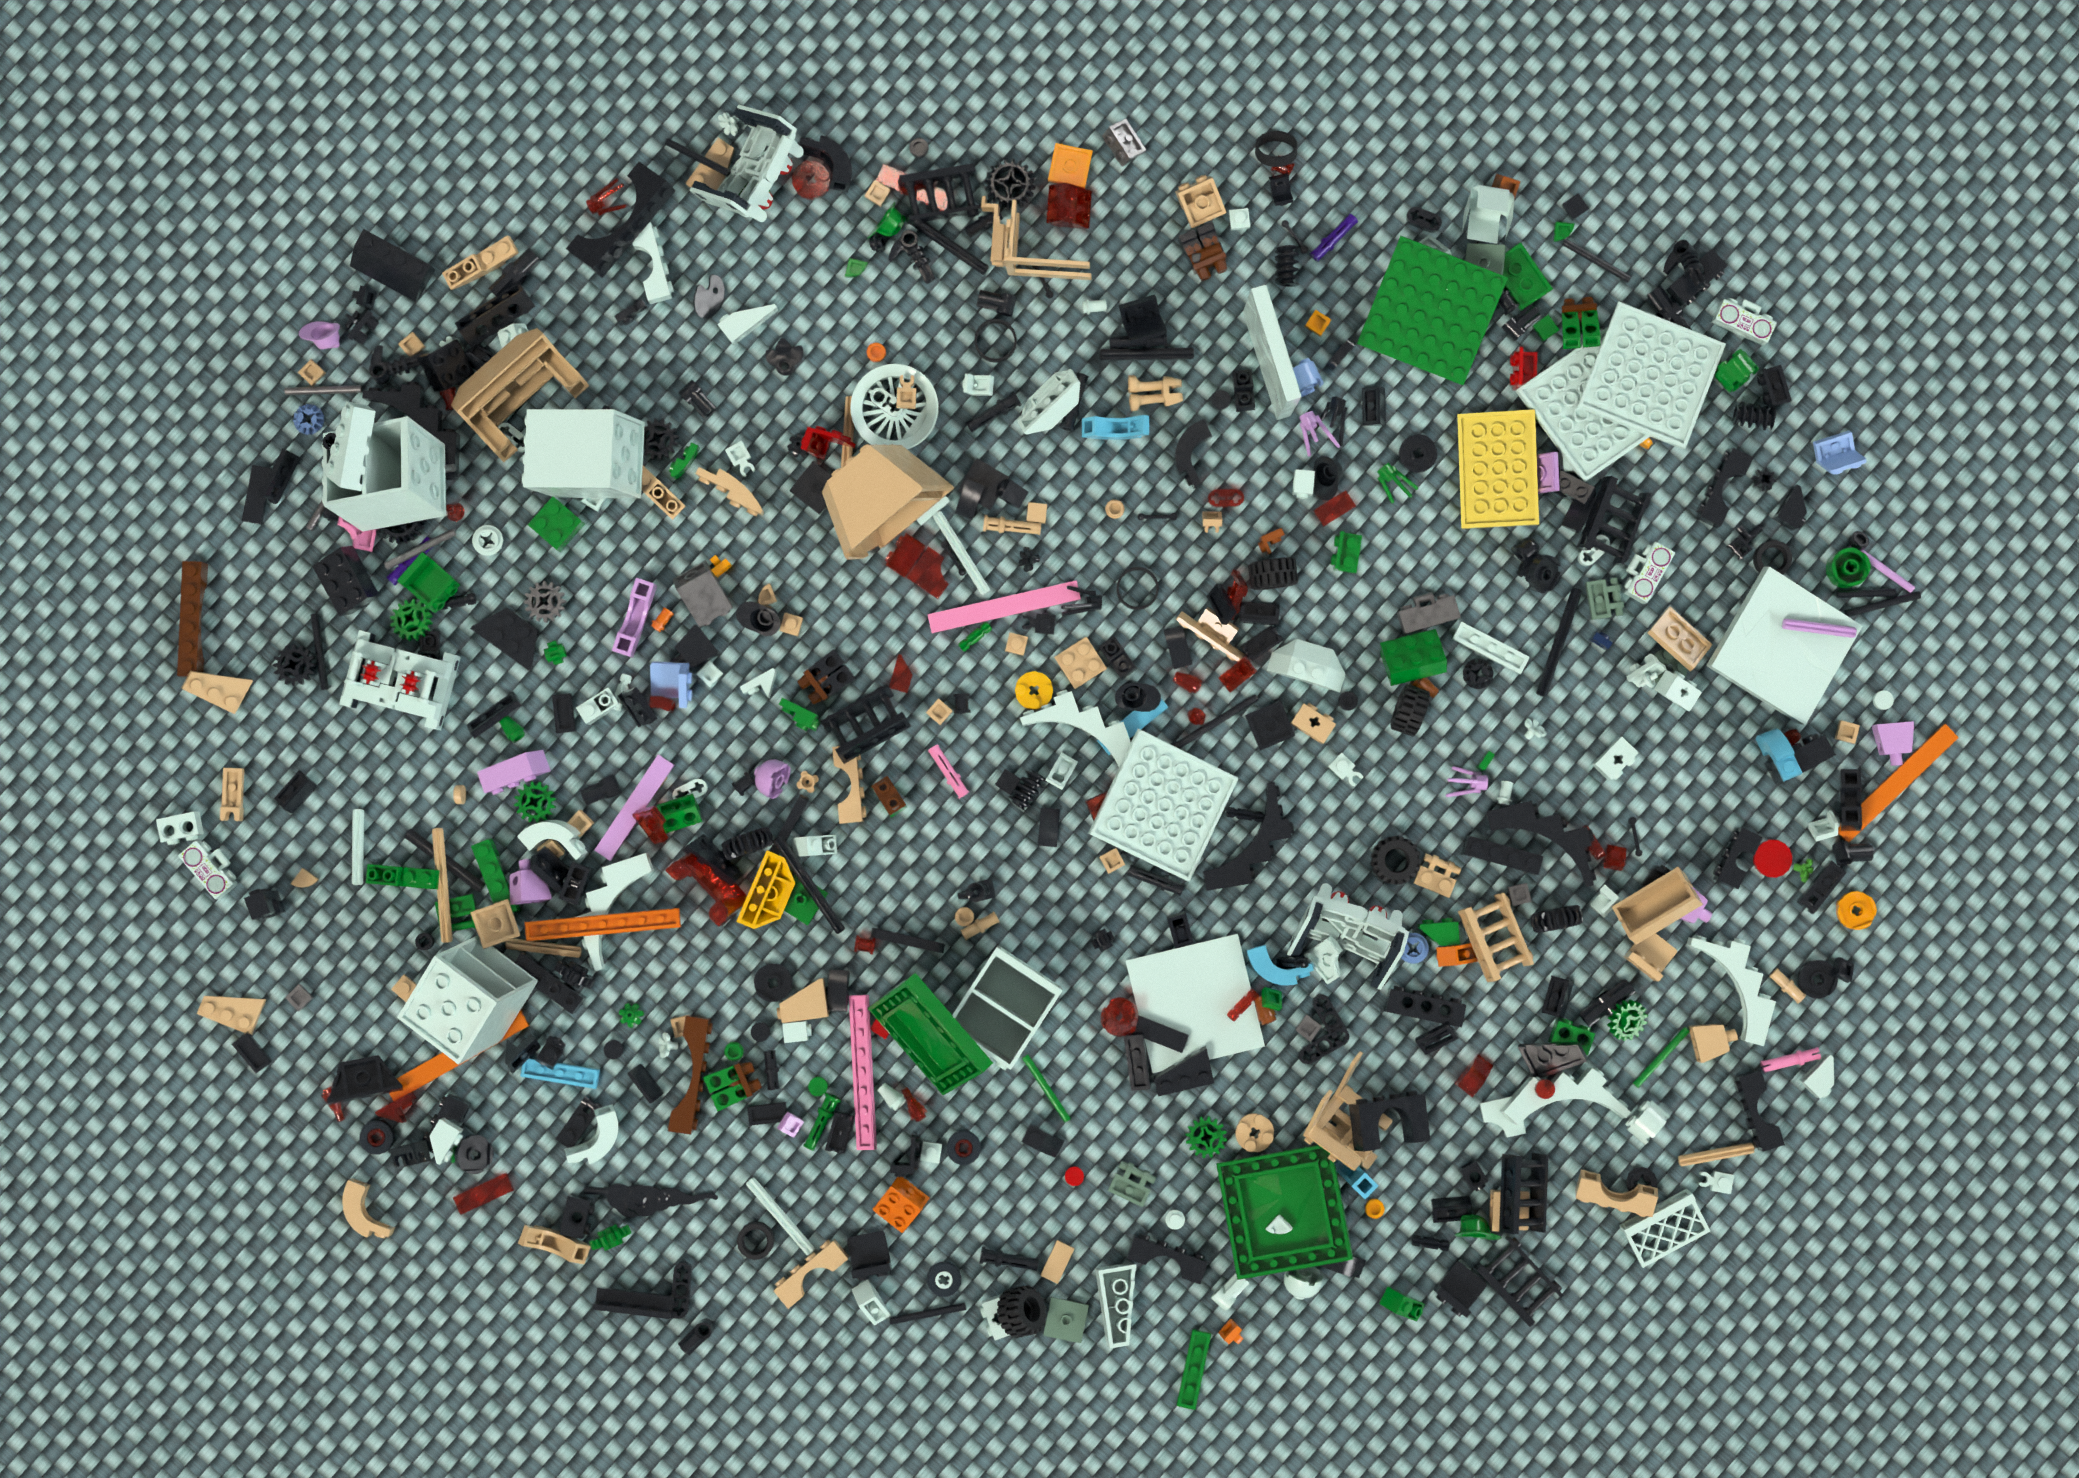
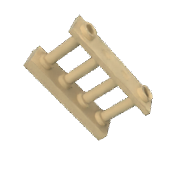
M1505 893L1494 895L1496 902L1474 911L1471 907L1458 911L1487 983L1501 979L1500 971L1522 962L1523 966L1534 964L1532 960L1533 954L1527 948L1511 910L1510 899ZM1500 909L1503 920L1485 928L1479 927L1477 922L1479 917ZM1507 926L1511 937L1489 947L1484 939L1485 936ZM1513 944L1515 945L1518 952L1517 956L1499 964L1494 963L1493 953Z

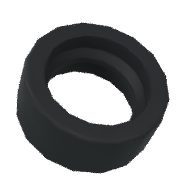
M1767 541L1755 550L1753 564L1759 573L1765 567L1762 563V554L1768 548H1777L1784 556L1783 564L1780 568L1776 569L1777 572L1783 574L1791 566L1792 553L1790 548L1781 541Z
M758 1221L750 1222L738 1234V1249L748 1259H762L769 1254L774 1246V1233L765 1223ZM758 1229L765 1233L767 1244L763 1250L753 1252L747 1249L744 1239L750 1230Z

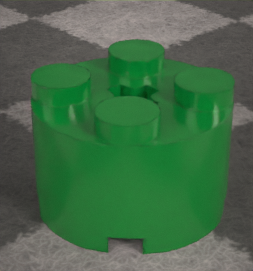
M1739 349L1728 362L1725 360L1717 367L1718 369L1715 371L1714 377L1730 394L1749 380L1750 374L1755 375L1760 368L1745 351Z
M1845 548L1835 552L1827 559L1826 564L1828 579L1834 586L1840 588H1850L1861 584L1867 578L1871 569L1868 556L1856 548Z

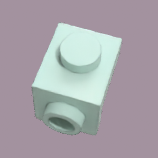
M513 323L499 330L497 334L501 347L506 346L517 335L529 331L526 324Z
M965 374L963 391L972 396H992L994 377L991 375Z
M1832 810L1827 811V818L1808 823V829L1816 842L1838 836L1840 820L1838 816H1834Z

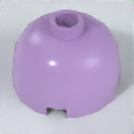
M770 759L761 764V766L759 765L754 772L756 788L760 793L771 799L777 798L783 791L780 789L783 782L787 785L790 777V766L776 759Z

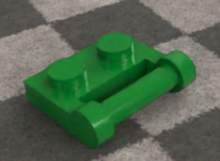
M474 894L449 899L451 918L471 914L470 912L477 910ZM435 902L437 917L439 921L438 902ZM473 919L451 924L452 932L473 927L476 929Z

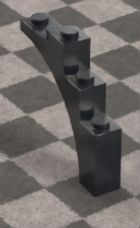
M410 381L407 384H401V392L395 388H389L388 391H381L380 388H369V391L363 390L362 398L366 401L383 403L397 408L444 443L445 465L454 464L456 467L454 472L445 473V479L458 480L460 434L455 432V429H443L442 432V411L437 409L435 405H425L424 408L425 388L419 385V382Z
M1275 782L1265 784V813L1260 828L1252 842L1230 862L1218 868L1203 871L1206 891L1251 884L1252 879H1255L1253 867L1250 868L1249 864L1272 861V856H1275L1273 845H1269V841L1292 838L1291 834L1294 833L1293 823L1289 822V819L1281 820L1280 816H1283V808L1281 804L1278 805L1277 797H1280L1279 786H1275Z
M1532 800L1486 811L1491 830L1505 828L1523 829L1538 833L1555 842L1573 859L1582 874L1586 887L1594 885L1593 881L1597 879L1594 869L1590 870L1588 862L1592 860L1589 850L1585 851V847L1592 846L1591 842L1595 840L1592 830H1588L1587 826L1564 832L1563 828H1567L1564 816L1560 817V813L1537 819L1536 815H1539L1537 803L1533 804Z

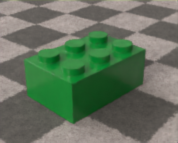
M1436 629L1380 643V655L1391 686L1447 672V659Z

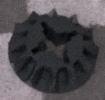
M1476 658L1465 665L1463 679L1471 688L1482 689L1491 683L1494 671L1491 664L1485 661V659ZM1480 667H1482L1481 673L1484 674V676L1486 677H1479L1475 681L1476 674H1474L1472 671H1477Z
M1645 1167L1634 1168L1628 1173L1626 1179L1628 1191H1631L1638 1185L1634 1181L1640 1180L1641 1174L1643 1180L1649 1182V1184L1643 1185L1656 1188L1657 1178L1655 1174Z

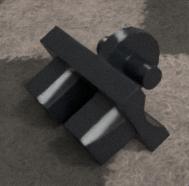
M368 309L359 321L356 320L360 316L358 311H355L352 316L346 313L345 317L349 320L345 326L350 328L353 323L356 324L347 335L350 340L354 339L356 342L363 344L369 337L361 331L364 324L372 330L379 324L378 320L372 316L373 313Z

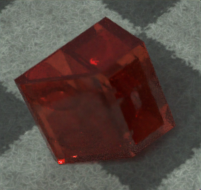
M1068 183L1049 185L1046 223L1058 227L1089 229L1092 191Z

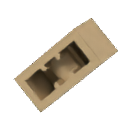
M1310 703L1307 705L1302 704L1290 724L1317 742L1324 744L1336 725L1333 722L1334 719L1326 713L1321 715L1316 712L1318 708ZM1317 718L1316 722L1319 725L1310 726L1311 721L1309 719Z

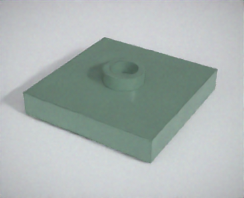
M1467 243L1465 261L1503 275L1506 246Z
M1051 1296L1043 1336L1081 1343L1089 1304Z

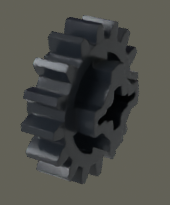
M654 418V423L648 420V426L644 427V455L647 457L651 454L652 460L656 456L659 460H662L663 455L669 458V452L675 453L673 446L678 447V443L675 440L679 439V436L674 435L677 430L676 428L670 429L672 427L670 422L665 425V419H662L660 423L657 418ZM656 427H662L666 430L659 431L656 429ZM650 432L649 439L646 440L647 433ZM657 435H658L659 437H661V438H660V441H661L660 443H657V442L655 441V440H656L655 437H656ZM670 439V443L666 447L667 440ZM654 447H655V448H659L660 451H659V452L652 451V450H650V448H651V449L654 448Z
M295 644L292 645V649L289 646H285V652L279 650L280 657H274L278 662L273 664L278 669L274 674H280L278 680H285L286 685L292 682V686H297L298 682L300 685H304V679L310 681L309 674H315L312 667H317L316 664L312 663L315 657L309 656L311 651H304V646L298 648ZM294 653H300L303 658H297ZM294 662L298 663V665L295 666L296 669L291 668V666L294 665ZM291 672L295 678L288 677L286 673Z
M560 960L554 968L560 975H563L561 979L576 988H580L582 985L590 989L596 981L595 978L587 974L589 971L587 968L574 961H570L568 964Z

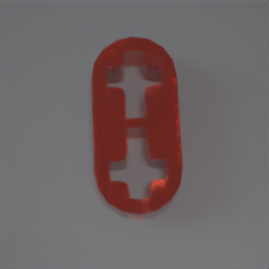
M1216 489L1208 495V503L1215 508L1239 507L1244 501V494L1239 489ZM1234 493H1237V496L1241 497V499L1234 503V500H1227V497H1233ZM1218 494V497H1225V500H1219L1218 504H1216L1214 500H1211V497Z
M1593 834L1595 841H1592V846L1587 848L1598 861L1606 856Z

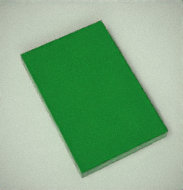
M1521 242L1505 253L1503 276L1508 277L1504 288L1506 291H1510V296L1514 302L1520 305L1518 307L1520 311L1553 290Z

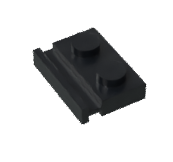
M637 687L617 695L638 727L653 723L658 719Z

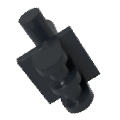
M1740 525L1736 529L1740 535L1726 546L1727 549L1730 548L1733 551L1732 554H1736L1738 556L1737 559L1740 561L1752 550L1748 544L1763 531L1762 526L1757 525L1752 531L1748 532Z

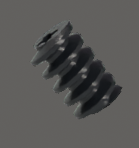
M1284 245L1275 249V253L1278 254L1275 256V260L1278 262L1275 264V268L1278 269L1275 271V276L1278 277L1275 279L1276 284L1283 287L1299 286V283L1293 282V280L1299 278L1298 275L1293 274L1299 271V268L1294 267V264L1299 263L1298 260L1294 259V257L1299 256V253L1294 252V249L1299 248L1298 246Z
M1745 402L1737 404L1733 413V425H1736L1737 421L1740 420V426L1748 422V428H1751L1752 424L1755 423V429L1763 425L1764 431H1766L1768 426L1772 430L1776 419L1775 408L1768 409L1767 406H1763L1761 409L1760 405L1753 407L1752 403H1748L1746 406Z
M1034 770L1025 771L1028 778L1021 777L1024 784L1017 783L1019 791L1013 789L1012 792L1015 797H1008L1013 804L1025 812L1024 807H1031L1028 800L1035 801L1032 794H1040L1036 788H1044L1041 781L1047 782L1045 781L1046 778Z

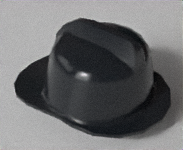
M1320 456L1314 462L1313 490L1319 499L1329 501L1337 493L1338 482L1343 476V468L1338 462V458Z
M749 601L739 605L736 611L737 620L743 627L761 635L772 636L780 628V619L777 611L772 606Z
M1133 680L1124 683L1115 693L1116 704L1124 710L1150 712L1155 710L1161 701V694L1158 689L1152 685L1142 684Z

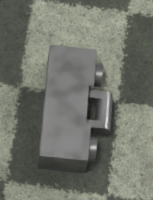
M1430 592L1413 597L1415 607L1412 608V604L1401 607V611L1397 613L1403 635L1459 619L1461 616L1455 596L1449 597L1448 594L1438 596V600L1435 601L1433 593ZM1430 600L1431 605L1424 607L1420 606V603Z

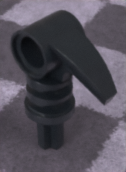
M912 230L904 231L892 246L888 260L892 263L901 251H905L909 257H912L910 261L915 262L913 269L919 270L926 284L935 280V276L928 265L931 260L930 258H925L926 253L922 252L923 247L918 245L917 234ZM911 236L915 240L912 244H906L904 242L905 238Z
M1687 240L1678 241L1665 262L1663 272L1668 275L1678 263H1681L1686 277L1692 279L1696 288H1703L1706 283L1703 277L1704 267L1698 259L1697 250Z
M378 345L371 357L369 373L377 384H386L390 380V375L396 377V373L402 375V371L409 374L411 373V368L420 366L417 357L423 353L407 358L401 355L400 360L397 361L395 358L393 363L390 361L382 362L383 346ZM383 370L381 375L376 376L378 371Z
M992 878L972 883L966 890L957 894L958 899H969L973 902L996 897Z

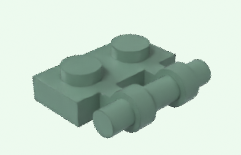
M1618 578L1610 579L1611 586H1606L1605 579L1585 583L1591 620L1612 617V609H1615L1616 616L1624 615V602H1621V585L1618 584ZM1609 592H1612L1614 603L1609 604Z
M1121 1160L1118 1168L1125 1170L1123 1176L1115 1173L1108 1191L1143 1207L1151 1191L1150 1188L1144 1185L1146 1181L1154 1184L1156 1176L1151 1175L1147 1170L1143 1171L1134 1167L1135 1164L1126 1163ZM1130 1174L1140 1177L1139 1183L1128 1179Z

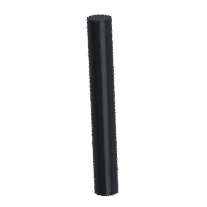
M1895 589L1837 590L1836 592L1837 598L1893 597L1896 595Z

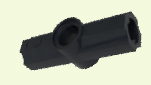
M528 248L515 262L509 263L503 269L502 275L488 289L497 296L518 281L522 284L526 280L527 274L541 260Z
M1661 285L1646 295L1657 310L1658 317L1692 330L1683 318V312L1679 305L1674 301L1672 302Z
M1624 979L1612 989L1606 990L1594 999L1595 1001L1582 1010L1579 1015L1590 1027L1605 1015L1611 1014L1612 1009L1616 1010V1004H1621L1623 1000L1633 995L1635 990Z

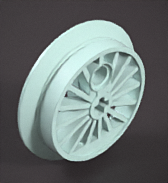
M887 364L871 370L862 377L854 389L850 409L856 430L869 444L902 445L908 450L920 444L931 433L937 421L939 406L935 389L925 375L907 365ZM903 375V380L910 382L911 375L914 376V385L911 388H914L916 385L921 390L916 393V399L922 395L926 399V402L916 403V408L924 407L921 413L903 408H898V412L894 411L892 413L891 406L896 407L897 394L896 397L894 394L893 378L900 379V376ZM888 379L890 393L885 390L881 384L882 381ZM876 384H878L879 388L871 390ZM868 393L871 394V401L865 400ZM879 393L885 396L882 402L874 400V397ZM865 404L877 407L879 410L863 412V406ZM882 414L867 424L864 420L866 416ZM907 415L916 416L917 418L914 421ZM885 419L878 428V430L875 432V434L869 429L876 423ZM904 419H906L912 424L910 428L907 426ZM899 420L907 431L902 438ZM890 421L886 439L879 437V434ZM894 421L898 437L896 441L890 440Z

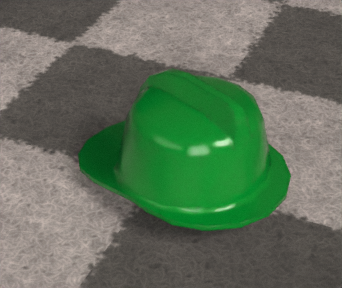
M895 202L890 205L882 220L870 232L867 239L875 232L888 237L900 231L906 218L894 208Z
M1463 1215L1461 1217L1460 1233L1455 1234L1456 1237H1475L1488 1240L1502 1239L1499 1235L1491 1234L1488 1222L1479 1215Z

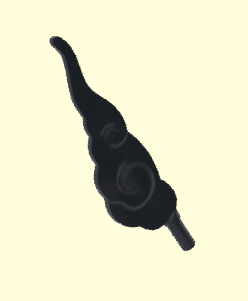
M616 1183L610 1187H584V1194L606 1196L609 1205L617 1209L622 1216L628 1218L650 1216L655 1211H663L670 1206L673 1207L679 1204L689 1205L706 1198L718 1199V1196L713 1193L689 1195L675 1188L659 1189L648 1185L627 1186Z

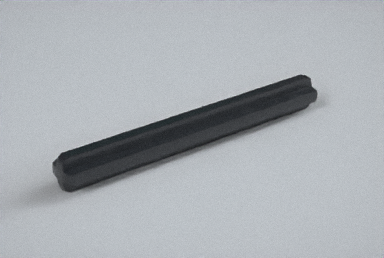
M923 222L924 224L920 226H913L982 275L987 272L989 268L987 264L927 222Z
M1193 348L1100 350V360H1172L1194 358Z
M409 829L405 833L404 838L434 859L433 844L414 830ZM445 854L447 870L477 892H481L486 884Z

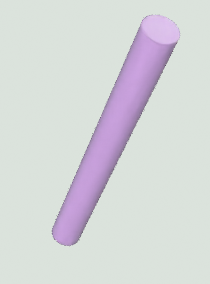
M1864 550L1861 551L1868 556L1873 567L1911 593L1915 589V586Z

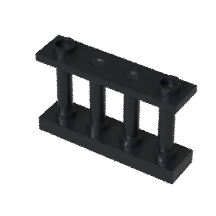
M974 163L900 175L898 185L899 188L904 187L907 189L912 216H908L906 220L907 225L920 226L924 224L923 222L963 215H968V217L979 215L982 211L981 204L975 205L970 182L971 176L976 171ZM960 178L963 181L967 207H956L952 187L953 179ZM942 181L944 183L949 210L938 211L933 188L934 182ZM923 184L926 187L930 213H919L914 189L916 185Z
M1606 476L1603 477L1596 501L1590 511L1576 548L1583 551L1591 550L1593 547L1615 556L1614 565H1624L1629 559V550L1644 511L1650 504L1649 498L1651 493L1645 492L1640 493L1639 496L1617 487L1618 478ZM1615 494L1636 503L1632 514L1610 505L1612 495ZM1609 512L1629 521L1625 532L1604 523L1603 517L1605 513ZM1601 529L1621 538L1619 548L1616 549L1598 541L1596 538L1598 530Z
M888 684L877 688L872 693L820 721L827 733L833 731L840 744V747L835 750L843 764L911 727L904 713L897 714L890 698L894 694ZM883 702L891 718L880 723L873 708ZM866 712L874 728L864 733L856 717ZM848 721L857 735L855 739L849 742L846 741L839 728Z
M1532 1153L1531 1160H1522L1521 1155L1502 1154L1499 1232L1519 1234V1227L1529 1226L1530 1231L1546 1233L1549 1155ZM1521 1168H1531V1179L1521 1180ZM1522 1187H1530V1199H1520V1189ZM1520 1207H1530L1529 1218L1519 1219Z
M1506 1236L1505 1239L1510 1244L1488 1265L1485 1264L1483 1266L1479 1262L1474 1268L1520 1318L1531 1327L1535 1323L1532 1319L1533 1313L1554 1293L1560 1298L1564 1296L1560 1292L1562 1287L1555 1280L1551 1282L1520 1249L1523 1245L1515 1237L1511 1239L1509 1236ZM1516 1250L1523 1259L1502 1279L1496 1280L1492 1276L1493 1270ZM1529 1264L1536 1273L1515 1293L1509 1294L1505 1290L1508 1287L1507 1284ZM1543 1279L1550 1287L1528 1308L1525 1307L1523 1309L1518 1304L1521 1301L1520 1298L1539 1280Z

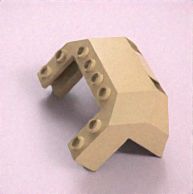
M536 328L514 337L459 387L451 406L492 451L505 462L518 450L498 428L506 418L553 376L574 398L589 387V384L557 351L548 338Z

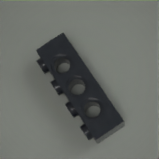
M518 281L455 322V325L472 348L475 345L481 344L487 337L496 334L504 326L512 324L521 315L529 313L535 305Z
M522 952L514 962L538 980L535 986L538 990L571 1014L576 1013L586 1000V996L567 982H564L559 976L528 953Z
M1394 986L1393 989L1388 988L1384 1007L1385 1012L1442 1024L1449 1021L1450 1025L1461 1028L1466 1010V1005L1462 1004L1461 999L1450 998V1001L1443 1000L1442 995L1432 994L1431 997L1424 996L1422 991L1413 990L1412 993L1405 992V988ZM1404 997L1411 999L1409 1007H1403L1402 1000ZM1423 1001L1430 1003L1429 1010L1422 1011L1421 1003ZM1442 1005L1449 1007V1012L1446 1015H1441L1440 1013Z

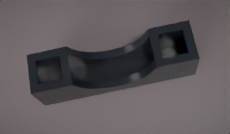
M1731 448L1723 453L1720 460L1723 463L1720 469L1717 468L1712 478L1715 480L1712 486L1709 485L1705 491L1706 499L1704 503L1701 502L1696 510L1698 513L1696 519L1715 528L1722 526L1729 511L1722 498L1723 486L1729 478L1746 475L1754 457L1735 448Z
M1465 836L1461 855L1500 864L1533 875H1539L1544 857L1472 836Z
M1755 1069L1734 1076L1736 1080L1734 1087L1737 1093L1740 1092L1742 1099L1740 1100V1106L1743 1111H1746L1747 1118L1745 1120L1748 1129L1752 1130L1754 1137H1751L1754 1147L1764 1152L1785 1145L1779 1126L1767 1124L1758 1113V1100L1761 1094L1767 1090L1761 1070Z
M1139 1233V1235L1134 1234L1127 1253V1259L1146 1265L1155 1257H1170L1179 1264L1183 1279L1201 1284L1208 1261L1204 1259V1255L1196 1252L1193 1255L1186 1253L1187 1249L1179 1246L1175 1248L1169 1247V1243L1158 1239L1157 1242L1149 1240L1150 1236Z

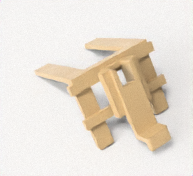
M982 196V211L994 212L990 260L992 265H996V267L1006 266L1008 275L1092 280L1091 273L1016 269L1017 264L1090 269V262L1017 257L1020 213H1016L1017 200L1012 199L1011 219H1007L1006 225L1001 224L999 216V204L987 203L986 196Z
M1361 1051L1352 1060L1333 1097L1329 1100L1333 1093L1329 1089L1322 1098L1303 1134L1306 1137L1304 1139L1306 1143L1311 1145L1314 1141L1329 1152L1328 1159L1333 1163L1338 1159L1353 1171L1359 1165L1368 1170L1378 1157L1372 1152L1373 1150L1365 1152L1354 1151L1350 1116L1339 1109L1344 1102L1349 1105L1356 1103L1357 1099H1363L1347 1085L1363 1055ZM1383 1113L1378 1127L1386 1131L1391 1125L1392 1119ZM1329 1120H1332L1337 1126L1334 1127L1329 1123Z

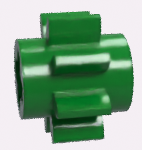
M556 640L547 643L548 648L544 649V654L548 663L552 661L555 665L563 663V658L567 657L563 643L558 644Z

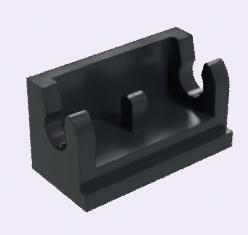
M1240 602L1239 623L1277 626L1279 624L1280 606L1279 604Z
M1271 625L1241 645L1240 648L1251 663L1284 639L1277 633L1276 628Z
M839 1111L835 1112L825 1147L826 1151L845 1154L854 1115Z
M426 1140L388 1150L391 1153L395 1167L400 1166L399 1157L402 1158L405 1167L431 1161Z

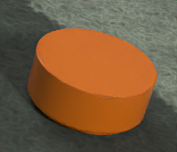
M872 343L867 348V356L872 362L878 363L885 358L886 350L882 344Z

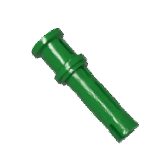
M828 1092L825 1093L826 1097L822 1106L818 1107L819 1114L803 1145L812 1151L815 1150L829 1118L831 1119L834 1116L833 1112L837 1103L841 1102L839 1097ZM819 1124H820L821 1126H820V1128H819V1130H818V1132H817L815 1138H813V1136H814V1134H815V1132H816V1130H817V1128H818V1126H819Z

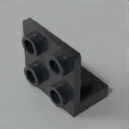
M457 339L431 353L422 354L417 357L434 392L446 390L474 374Z

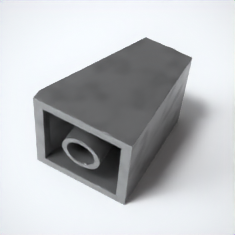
M706 560L673 579L677 592L699 627L711 624L714 621L713 619L718 616L727 615L730 609L733 608Z

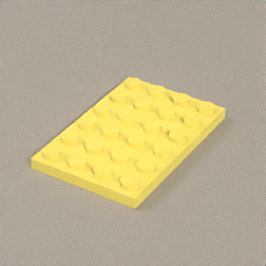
M1535 409L1457 414L1461 528L1539 525Z

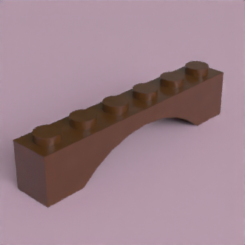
M182 561L177 676L187 678L190 671L203 672L204 670L201 615L208 579V564L204 562Z
M692 1015L685 1017L683 1037L688 1043L692 1056V1078L685 1097L671 1111L669 1132L691 1135L693 1130H697L698 1119H695L696 1111H700L701 1100L698 1098L699 1092H703L704 1081L701 1078L702 1073H706L707 1061H704L705 1053L708 1054L710 1049V1042H707L708 1034L711 1035L713 1030V1023H710L711 1018Z

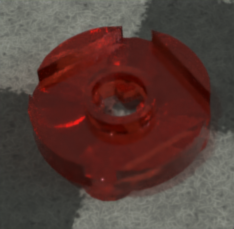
M808 160L798 165L792 175V184L796 193L807 200H814L824 196L830 186V176L826 167L819 162ZM814 176L816 183L808 185L807 178Z
M1123 997L1110 1000V1004L1104 1007L1101 1012V1025L1103 1028L1116 1037L1133 1033L1138 1022L1137 1006ZM1121 1013L1123 1017L1119 1021L1116 1019V1017L1119 1016Z

